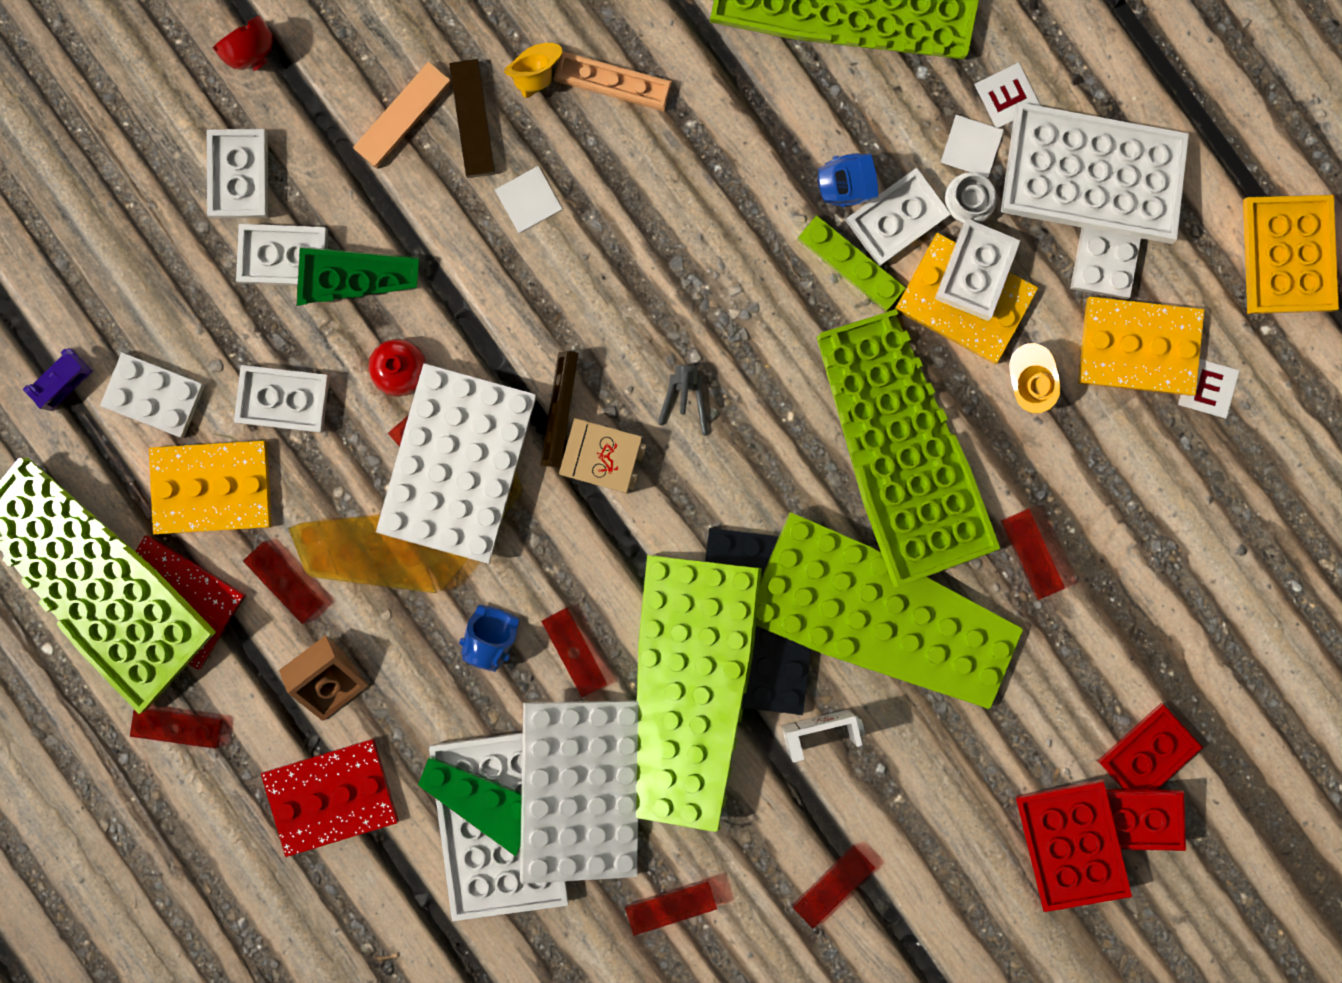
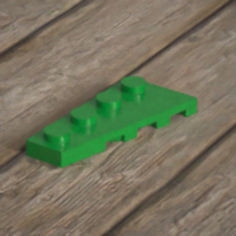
M300 246L296 306L314 302L333 301L334 299L360 297L373 293L417 288L419 257Z
M430 756L418 786L516 857L521 846L522 793Z

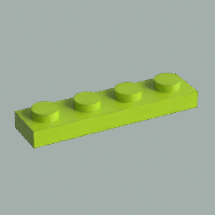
M817 215L797 239L885 312L905 290L903 285Z

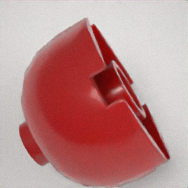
M260 15L247 21V26L238 27L212 47L218 57L232 69L245 70L251 67L255 72L268 63L265 57L272 50L273 38L270 29Z
M392 339L384 341L374 349L369 357L368 371L371 381L380 391L394 397L408 396L416 391L423 363L426 364L427 361L422 351L411 342Z

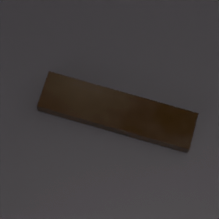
M478 59L449 63L466 177L494 175L495 167Z
M564 351L558 353L541 466L561 467L579 354L577 352Z

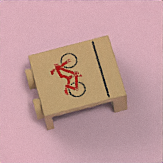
M574 418L559 475L627 494L629 488H635L638 472H634L636 460L642 461L646 445L641 443L643 439L641 436Z

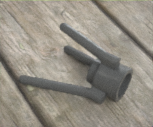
M675 366V374L670 375V384L658 424L663 425L675 387L677 391H681V415L686 413L688 392H693L695 387L702 435L706 436L708 432L701 388L702 377L698 376L697 367Z

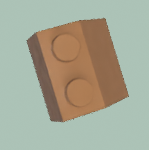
M326 635L279 670L287 693L322 721L369 686L345 652Z

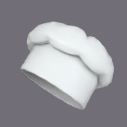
M964 173L957 176L950 182L945 193L947 210L954 219L961 223H964L966 219L977 223L985 221L993 213L997 203L996 190L993 184L985 176L977 173Z

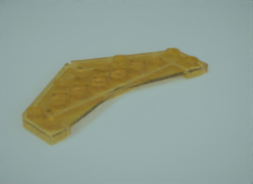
M517 470L503 517L523 492V486ZM380 515L304 522L288 528L305 572L315 578L437 593L427 567H432L440 590L443 591L469 559L376 533Z

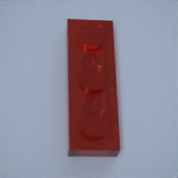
M1029 508L1000 520L1035 599L1040 600L1065 589Z
M853 845L792 904V908L814 929L875 869V866Z
M705 879L625 905V910L633 936L717 910V905L709 879Z

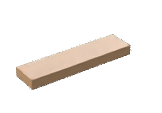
M562 51V56L558 61L554 75L555 82L663 112L665 111L672 86V81L564 51Z
M428 61L354 145L353 149L372 166L377 168L451 84L450 79Z

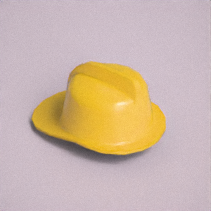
M541 43L529 47L505 67L504 73L512 77L514 85L521 91L523 97L529 98L539 92V90L550 85L552 66L562 56V47L556 43Z
M1028 343L1019 347L1012 354L1009 363L1017 403L1024 410L1031 413L1048 411L1057 403L1060 396L1061 385L1055 359L1052 353L1040 344Z

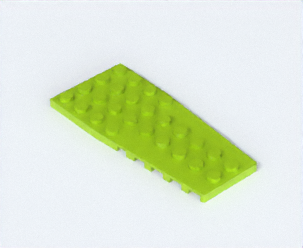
M714 0L710 23L794 40L964 60L968 55L979 0Z
M896 309L822 332L816 337L862 501L894 588L1001 549L971 468L955 434L951 435L945 421L948 418L943 408L939 409L933 396L935 390L931 382L927 383L920 368L923 366L919 357L915 358L908 342L911 339L907 330L903 332L896 317L899 314Z
M28 457L19 458L0 480V550L5 555L3 558L4 562L8 567L14 566L23 576L21 580L23 585L27 589L32 588L41 598L38 603L46 612L51 611L59 620L56 625L84 658L138 714L145 712L214 636L216 631L149 563Z
M791 512L788 514L760 580L756 626L824 655L990 709L1023 631L1021 627L928 577L894 588L881 552Z
M647 555L638 640L636 818L717 832L721 829V814L727 798L725 796L726 787L732 771V767H730L738 739L736 738L738 722L741 721L743 708H741L743 695L747 690L753 658L762 568Z

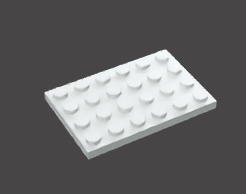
M1018 102L1014 112L1001 213L1173 244L1177 240L1189 133Z
M423 363L376 533L490 564L537 395Z
M637 700L523 703L520 882L522 884L637 877Z
M523 732L429 746L430 756L522 793ZM436 799L452 921L568 906L566 881L522 884L520 882L521 846L515 857Z

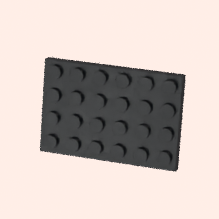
M709 528L705 562L762 568V578L779 536ZM756 626L753 658L747 690L743 695L741 708L803 715L811 649Z

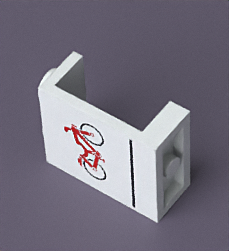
M847 709L781 725L788 755L792 762L804 760L799 736L847 725L849 738L856 747L863 746L861 737H865V730L862 720Z

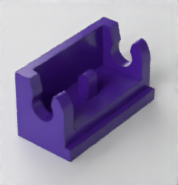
M64 348L61 351L62 356L33 384L26 385L23 388V391L36 403L39 409L53 411L93 372L71 348Z

